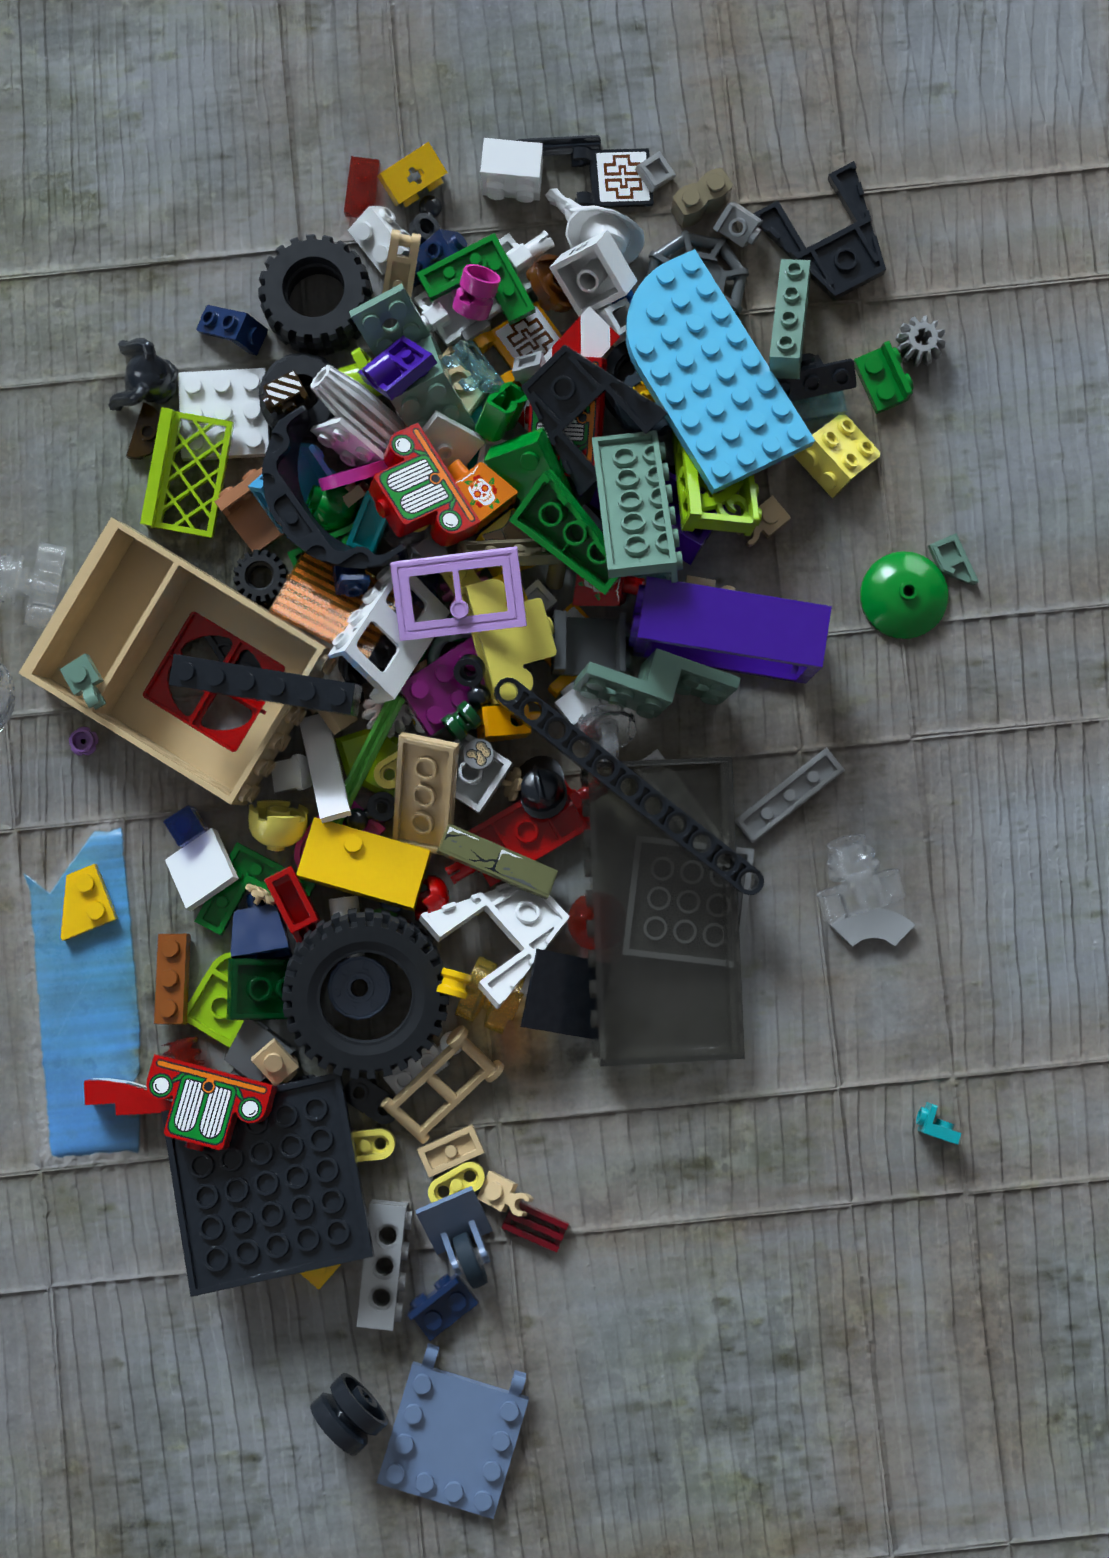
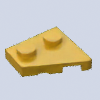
M92 864L66 875L61 926L62 941L118 919L97 864Z

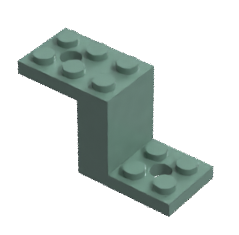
M402 283L349 311L352 320L375 357L404 335L432 353L437 361V364L424 377L417 379L402 395L395 397L391 401L407 427L419 423L421 428H423L437 410L476 432V424L453 386L442 352ZM389 318L398 320L394 327L385 328L382 326L383 322Z

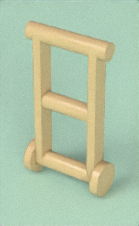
M463 1025L458 1026L449 1034L446 1040L449 1046L393 1099L386 1097L381 1102V1107L422 1144L426 1143L430 1138L428 1132L484 1079L487 1082H493L504 1070V1064L500 1060L492 1062L467 1038L468 1029ZM459 1049H462L481 1069L454 1092L435 1072ZM427 1082L446 1102L423 1124L419 1125L400 1105L421 1085Z

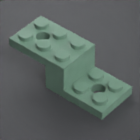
M656 648L641 664L637 678L589 662L576 677L573 689L580 691L583 697L589 699L600 698L608 701V704L612 707L619 709L626 707L635 710L636 714L641 717L656 718L673 702L675 693L680 695L691 694L700 697L702 702L710 705L721 704L738 689L741 678Z

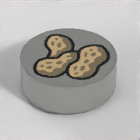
M484 739L471 740L464 748V759L473 769H485L494 759L493 748Z

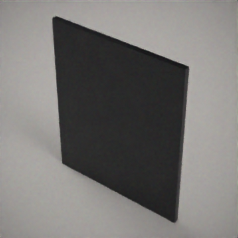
M536 948L520 1027L596 1040L611 963Z

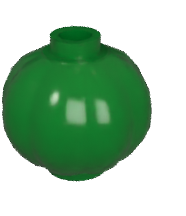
M320 484L319 486L313 485L308 494L306 505L310 508V512L316 521L327 532H335L349 526L357 517L361 507L359 501L348 508L343 500V496L349 492L345 489L347 485L325 491L321 490Z

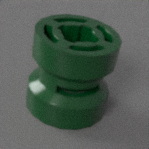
M465 700L457 706V711L453 714H447L441 719L445 728L459 743L467 737V732L471 729H477L483 724L480 716Z

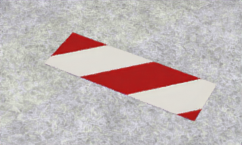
M589 306L544 357L547 362L563 345H567L584 357L602 358L620 336ZM527 400L518 420L527 431L528 424L525 423V408L530 405L529 400Z

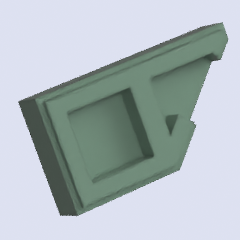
M957 533L928 546L935 564L942 574L970 585H975L979 582Z

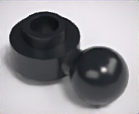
M427 195L420 200V214L409 225L411 236L412 233L421 234L420 244L440 229L435 218L439 216L442 206L439 199L432 195Z
M466 654L461 656L455 664L453 670L454 677L461 685L470 688L467 692L469 704L475 708H481L486 706L491 699L490 690L480 683L485 674V664L478 656ZM466 665H472L475 671H469Z
M387 792L373 794L368 800L366 809H351L352 815L345 817V825L358 830H364L371 819L378 823L388 822L394 817L395 798ZM379 803L385 804L387 811L379 813L376 810V805Z

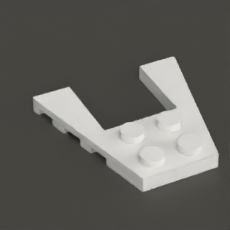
M508 883L501 884L496 889L486 893L479 892L471 895L470 899L459 903L452 902L446 904L440 910L429 914L428 912L422 913L419 919L439 942L482 911H485L521 951L482 979L478 984V988L496 1009L501 1007L533 966L536 948L546 950L569 919V915L550 895L545 900Z

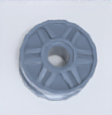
M364 956L351 957L339 963L331 973L327 986L329 999L334 1008L345 1017L356 1020L371 1018L381 1012L390 1001L392 993L391 977L386 968L377 960ZM358 979H363L368 984V991L362 997L354 994L352 989L353 983Z

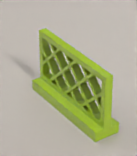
M161 407L140 524L153 529L214 538L219 507L214 501L219 499L218 495L223 489L234 422ZM182 420L194 422L199 429L198 432L186 440L180 433ZM199 423L208 424V425H206L204 428H202ZM215 426L225 427L224 439L213 445L206 432ZM203 435L211 448L197 457L189 444ZM178 438H180L182 443L177 446ZM186 447L194 460L180 469L174 461L175 454ZM222 447V452L220 455L218 449ZM214 452L220 460L219 468L208 474L200 461ZM197 464L206 477L191 486L183 473ZM173 466L177 471L174 474H172ZM180 476L189 489L175 498L169 490L170 482ZM215 476H217L216 484L212 480ZM209 481L215 489L214 495L203 503L195 490ZM192 493L200 506L186 515L178 502ZM169 496L171 501L167 503V498ZM212 504L211 512H209L207 507ZM175 505L183 518L175 524L163 523L165 511ZM202 510L209 517L207 531L196 529L190 521L192 517ZM185 522H187V524L190 526V528H189V527H184V526H181V525L184 524Z

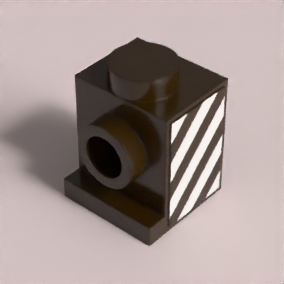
M295 370L262 386L267 394L262 399L270 414L274 412L277 415L281 413L289 414L298 409L299 404L305 402L306 406L312 404Z

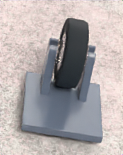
M470 1186L415 1210L436 1254L447 1251L456 1276L465 1274L468 1283L473 1289L488 1283L483 1265L491 1261L482 1235L493 1230L473 1187ZM472 1237H474L477 1247L475 1246Z

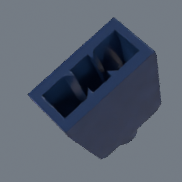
M251 893L246 896L248 908L236 910L233 914L231 958L284 959L292 957L293 952L276 904L266 905L265 901L261 900L259 905L253 903L255 897Z

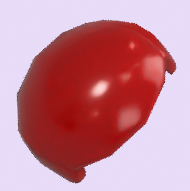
M428 875L427 879L423 881V884H426L428 889L420 892L415 908L416 921H419L422 913L428 912L429 914L449 904V890L444 881L436 875Z

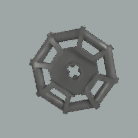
M688 230L681 231V235L658 250L651 251L648 255L650 261L647 276L657 267L669 261L667 257L684 247L685 253L691 251L692 246L713 249L710 254L698 251L697 253L722 293L725 281L734 280L731 299L726 295L724 296L736 315H740L743 310L741 304L746 277L749 276L748 268L743 267L726 243V238L723 236L715 238L688 233ZM719 254L731 270L724 271L723 268H720L716 259Z

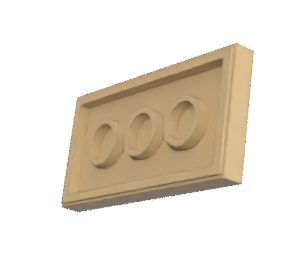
M402 732L398 736L393 840L429 849L431 853L438 854L436 852L449 823L454 824L459 743Z

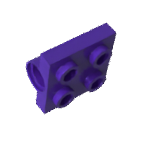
M403 335L358 373L365 383L392 401L395 397L402 395L417 379L424 377L437 364V361L432 353Z

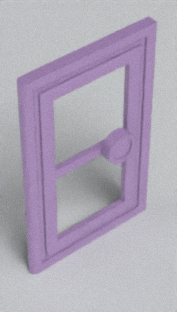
M517 546L390 562L400 641L527 626ZM502 565L508 611L467 616L469 606L462 600L459 571ZM452 572L456 601L451 604L450 612L455 618L415 622L409 577Z

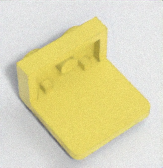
M841 413L812 434L815 439L813 446L793 455L821 487L834 498L856 475L880 457V451L847 415Z

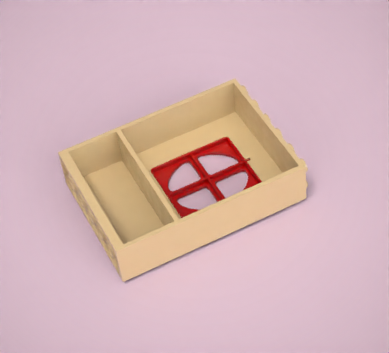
M111 517L26 659L19 674L231 805H247L248 802L252 803L260 792L258 785L263 777L267 778L276 765V762L273 760L278 752H283L291 740L289 734L294 725L298 726L303 721L306 715L305 708L229 696L252 711V718L246 724L234 729L213 730L206 728L202 725V718L217 694L205 692L193 713L189 716L183 714L176 705L169 687V672L172 667L174 654L183 655L182 649L184 646L197 638L221 636L229 638L233 643L223 662L235 664L244 650H249L255 656L262 669L323 678L325 674L329 675L334 669L337 659H330L328 657L332 650L328 646L132 527ZM83 654L90 655L104 680L96 686L104 697L106 704L97 710L94 707H88L83 694L80 696L73 695L60 671L62 667Z

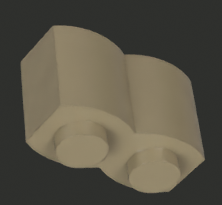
M715 168L705 173L698 183H691L679 189L673 197L671 212L681 228L693 226L706 213H712L724 207L730 199L733 183L723 168Z

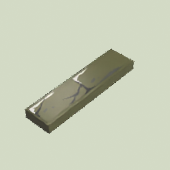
M450 823L445 829L436 852L545 900L550 895L558 870Z

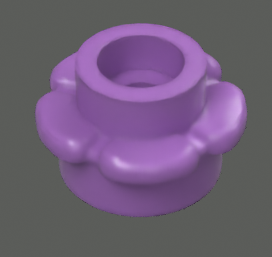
M88 727L78 728L69 737L71 750L79 756L82 754L88 756L94 753L96 744L99 741L97 734L91 732ZM82 739H86V744L81 743Z

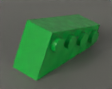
M552 469L544 471L509 521L606 595L613 589L621 577L608 578L603 533Z

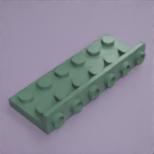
M657 430L649 431L647 434L636 432L592 437L608 578L670 572L671 583L678 582L677 571L683 570L681 551L675 552V548L680 546L678 529H672L671 526L676 525L674 506H668V503H673L671 484L665 485V481H669L668 463H662V460H666L665 443L659 442Z

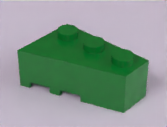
M544 428L534 430L489 448L484 459L485 464L518 491L517 497L521 502L542 473L549 469L554 471L577 500Z

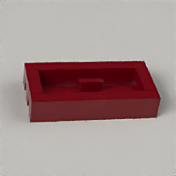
M520 1201L519 1208L522 1211L560 1227L559 1232L525 1217L516 1216L509 1208L502 1229L557 1253L569 1226L568 1222ZM511 1220L555 1238L554 1243L510 1224Z

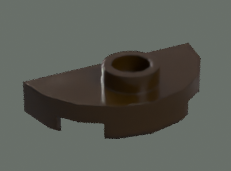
M143 402L126 454L128 459L141 460L143 457L151 455L154 450L160 414L153 406L146 402Z

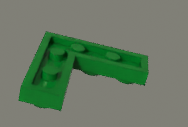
M495 233L417 272V277L430 302L461 287L460 279L466 265L476 264L487 267L496 272L501 278L494 298L509 325L536 313L530 297Z
M237 842L229 858L239 879L204 902L194 922L219 935H223L247 891L245 889L246 884L251 883L262 887L270 893L264 879L282 871L286 867ZM299 879L310 898L317 884Z

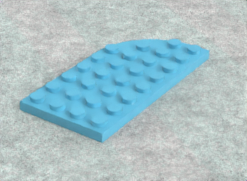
M695 249L653 270L638 286L626 317V345L628 353L637 373L656 404L668 412L665 419L711 494L813 446L815 442L814 437L775 375L770 371V367Z

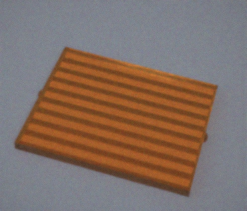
M303 551L293 570L287 575V580L270 607L269 612L332 644L336 636L348 626L347 620L349 616L362 605L363 595L357 597L336 595L332 565L320 561ZM365 571L366 575H370L371 580L368 591L374 587L378 580L375 575ZM392 588L386 598V603L395 612L396 605ZM370 622L359 638L357 648L368 659L372 655L383 632Z

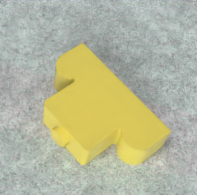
M489 579L461 588L462 600L469 606L467 616L508 611L505 605L507 602L505 584L500 580ZM541 598L524 601L527 626L471 633L477 656L485 664L486 670L483 678L486 687L491 693V705L498 704L494 697V688L501 679L507 677L514 678L531 691L533 677L527 669L523 668V665L555 656L557 653L552 636L554 634V625L551 618L546 615ZM504 684L500 687L499 693L504 700L509 701L516 697V689L513 685Z

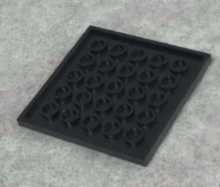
M332 1073L278 1085L271 1112L264 1121L246 1123L237 1117L228 1149L216 1150L204 1146L203 1151L186 1148V1141L165 1136L190 1297L375 1257L342 1076ZM170 1110L161 1111L164 1129Z

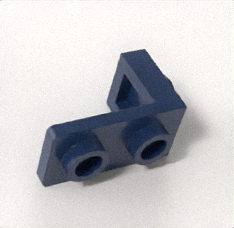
M439 229L419 246L413 287L421 284L417 277V272L467 247V242L460 233Z
M212 305L206 306L196 328L201 334L231 340L247 353L256 356L268 332L265 326L248 313Z

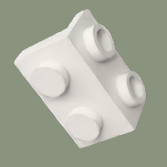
M369 206L348 231L380 273L385 275L392 229L401 231L400 234H410L398 226L395 222V215L387 207ZM398 246L397 254L409 255L410 248Z

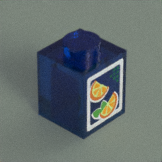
M190 805L163 821L179 847L186 846L209 830L197 809Z

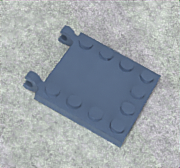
M428 1343L422 1364L415 1361L412 1363L377 1483L494 1519L529 1401L528 1396L521 1395L526 1380V1373L515 1370L510 1388L505 1390L434 1368L440 1346Z

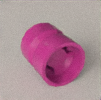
M466 265L460 279L461 287L457 289L452 304L453 309L468 319L477 321L488 319L493 305L492 298L496 296L501 281L500 276L493 270L481 265Z

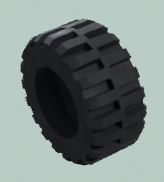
M315 234L306 235L307 240L299 241L298 237L291 239V245L286 248L284 245H280L275 250L277 253L275 258L269 256L265 262L267 271L263 270L260 273L259 281L261 286L258 288V297L261 301L260 306L265 318L280 341L285 345L290 343L292 349L300 353L303 349H307L308 353L318 355L319 350H325L326 355L335 353L334 348L337 346H341L342 349L349 347L350 338L353 337L357 340L362 335L352 320L349 311L373 299V290L367 269L355 251H349L348 245L341 240L334 244L333 237L323 235L322 240H318ZM315 274H325L339 280L343 286L344 294L337 307L328 314L319 317H307L298 314L292 309L290 296L294 287L302 279Z

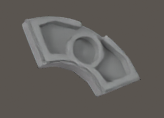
M864 908L841 916L830 926L852 947L861 940L869 938L882 939L890 945L896 946L915 924L903 915L888 909Z

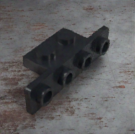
M811 353L802 354L800 379L776 378L791 402L848 390L857 386L853 359L823 364L818 354L814 355Z

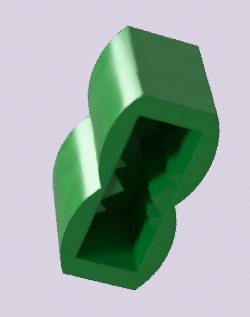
M507 382L500 387L498 392L488 396L475 426V431L483 439L491 442L499 441L504 437L506 431L515 428L528 400L523 389L513 382Z

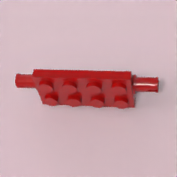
M565 780L567 802L564 809L558 815L550 819L531 817L524 810L521 800L468 832L536 861L593 827L584 811L586 810V805L608 794V791L604 786L593 791L601 786L596 780L577 791L575 789L572 790ZM459 862L445 867L448 875L460 870V872L450 877L454 885L463 878L478 871ZM482 873L490 887L501 882L499 879Z

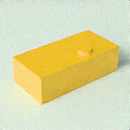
M314 817L296 875L304 881L415 912L431 858V850L334 822L322 823L320 818Z

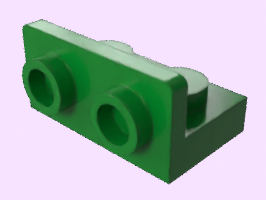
M890 341L884 342L881 348L853 360L855 370L876 414L908 401L913 394L914 386L912 379L908 373L904 374L900 365L902 362L900 353L896 347L892 348Z

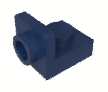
M332 565L336 595L357 597L367 592L371 580L370 575H366L365 568H345Z

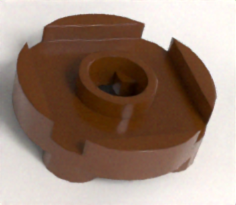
M545 254L536 260L526 271V277L538 297L539 306L543 310L550 311L552 309L559 313L567 312L573 307L549 268L558 256Z

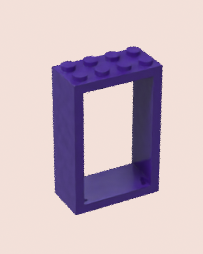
M647 576L645 585L639 584L628 647H633L632 656L648 658L657 648L718 670L806 684L823 667L832 606L680 581L671 583V580Z

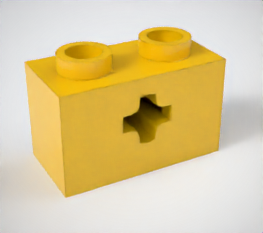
M427 142L382 171L377 177L394 205L397 207L403 203L406 208L420 199L417 193L427 187L428 191L431 192L444 182L441 177L446 175L447 171L430 143ZM410 171L420 174V177L417 179L418 184L415 181L409 183L407 178L410 175Z

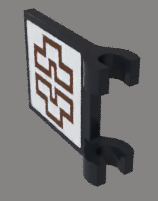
M573 147L571 166L583 167L589 165L591 193L585 191L577 192V198H575L574 202L581 206L595 205L603 208L653 206V192L649 191L635 170L638 164L650 157L649 148L592 150L586 147Z

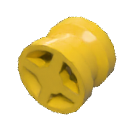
M442 968L441 974L443 979L442 983L437 986L436 992L466 999L467 992L465 989L467 983L471 982L472 975Z

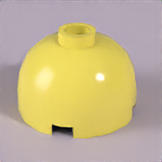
M257 801V807L254 808L252 804L249 805V830L259 843L267 846L268 850L283 851L285 847L292 846L301 840L306 832L309 812L305 806L299 804L298 809L289 808V801Z

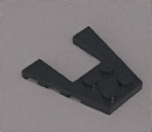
M854 161L828 175L830 185L852 219L853 224L806 248L779 201L753 213L763 220L759 227L791 259L810 260V278L833 301L884 275L886 271Z
M563 345L521 386L580 496L597 482L595 465L569 438L564 430L605 390L645 434L668 414L665 409L567 345Z

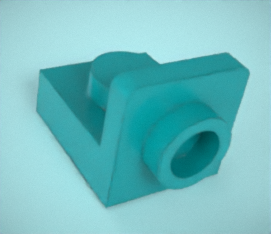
M926 1102L925 1108L921 1107L917 1114L916 1124L919 1125L917 1131L958 1145L962 1133L953 1130L955 1124L938 1118L934 1124L933 1121L938 1106Z

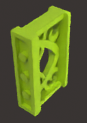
M672 430L681 530L693 532L696 528L744 533V536H751L755 527L760 525L762 519L761 508H758L757 503L759 486L755 483L754 474L727 487L720 493L711 494L702 477L698 476L696 467ZM699 487L705 488L707 492L701 494ZM725 504L727 510L732 513L737 511L733 505H739L741 516L729 515L722 505ZM715 509L716 512H717V514H716V513H706L705 511H710V510Z

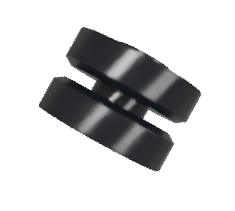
M342 1373L330 1386L332 1394L323 1392L312 1402L310 1409L324 1433L344 1452L356 1456L368 1444L367 1434L376 1436L387 1426L388 1419L374 1396L354 1377L347 1373Z

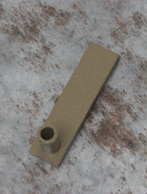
M532 538L462 541L458 543L457 554L517 546L520 566L549 565L546 586L554 590H559L563 587L567 565Z

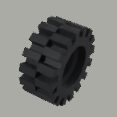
M256 549L253 550L254 553L252 554L247 552L244 554L245 558L243 560L239 558L237 561L239 565L237 568L234 567L233 570L235 573L233 581L236 584V589L240 594L260 606H264V603L271 605L275 599L282 598L281 593L283 590L287 591L288 589L285 587L289 583L288 570L282 560L276 554H271L268 550L263 549V552H260ZM258 567H266L272 572V581L265 588H256L251 584V573Z

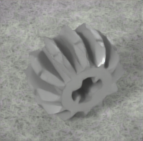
M927 315L923 316L920 322L914 316L910 319L909 324L903 323L901 325V333L897 334L895 340L900 343L897 347L899 353H906L903 358L904 362L912 358L914 359L913 364L915 367L919 366L921 360L928 366L932 363V358H940L942 355L940 349H944L946 341L941 339L945 334V330L935 329L938 325V320L929 324ZM919 337V341L923 339L926 342L925 345H921L922 341L917 343L916 338Z

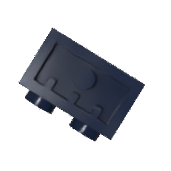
M448 1273L433 1284L436 1288L427 1296L423 1292L409 1303L412 1308L409 1309L407 1316L410 1320H415L429 1341L433 1340L479 1303L460 1275L456 1276L454 1274L450 1277Z

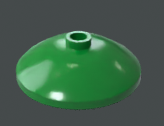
M895 552L883 556L868 569L860 587V603L865 617L876 630L892 638L912 639L926 634L940 622L948 604V587L940 569L928 558L913 552ZM903 588H911L913 591L912 596H906L903 593Z

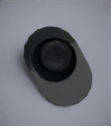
M535 756L520 766L522 782L519 796L524 810L531 817L550 819L558 815L564 809L567 802L565 779L559 762L552 757Z

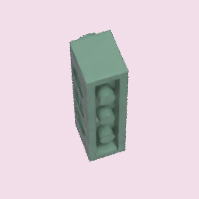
M781 259L769 355L770 371L773 372L776 378L800 379L810 289V260Z

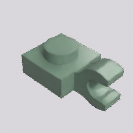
M83 654L60 669L73 695L80 696L83 694V698L89 708L94 707L97 710L106 704L104 697L96 686L104 680L90 655Z

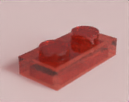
M351 156L344 207L346 217L359 218L369 206L376 205L379 181L377 176L380 173L381 166L379 159Z

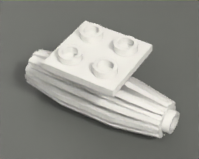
M331 365L323 367L312 380L310 388L335 416L311 428L310 431L318 437V441L340 455V459L349 466L356 467L383 460L384 452L391 436L407 428L396 413L361 383Z

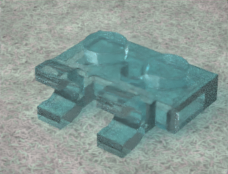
M459 340L452 347L455 352L449 356L445 355L441 359L448 369L461 365L465 370L470 371L471 376L462 378L458 382L464 391H472L478 388L483 393L492 394L498 392L504 384V381L474 342Z

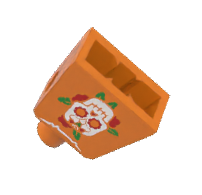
M458 459L447 468L481 521L475 534L516 501L518 491L483 462L468 470L461 460Z

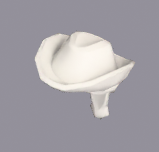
M557 188L549 189L545 196L550 204L558 207L568 221L565 235L570 248L608 230L628 265L636 260L645 244L644 231L629 217L613 209L595 205L581 206L572 199L563 196Z

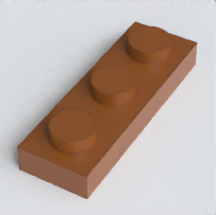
M158 934L154 1024H187L190 934Z

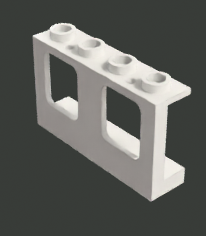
M390 566L384 567L377 574L376 579L378 581L374 587L363 595L362 605L349 616L347 620L348 626L333 640L332 644L334 647L328 654L330 659L343 656L375 687L369 697L376 704L395 700L434 638L400 641L397 614L386 603V598L393 588ZM416 576L409 577L411 590L424 602V610L416 622L446 619L450 611ZM370 622L375 624L397 648L395 655L383 672L357 648V642Z

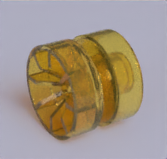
M479 956L471 973V982L466 985L467 997L466 999H460L455 1015L474 1022L483 1008L487 1010L484 1028L502 1035L508 1020L513 1021L524 996V993L520 991L527 976H524L501 1007L496 1009L478 988V984L482 979L498 969V964Z

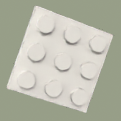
M266 368L178 373L180 412L235 423L228 459L265 457L270 442V427L260 408L259 387L265 372H267ZM182 420L180 433L186 440L198 432L199 429L194 422ZM199 423L202 428H204L206 425H208V424ZM215 426L206 432L213 445L224 439L226 428ZM203 435L189 444L197 457L211 448ZM186 447L181 449L183 461L194 460ZM222 447L218 449L220 455L222 452ZM213 452L203 460H215L218 457Z

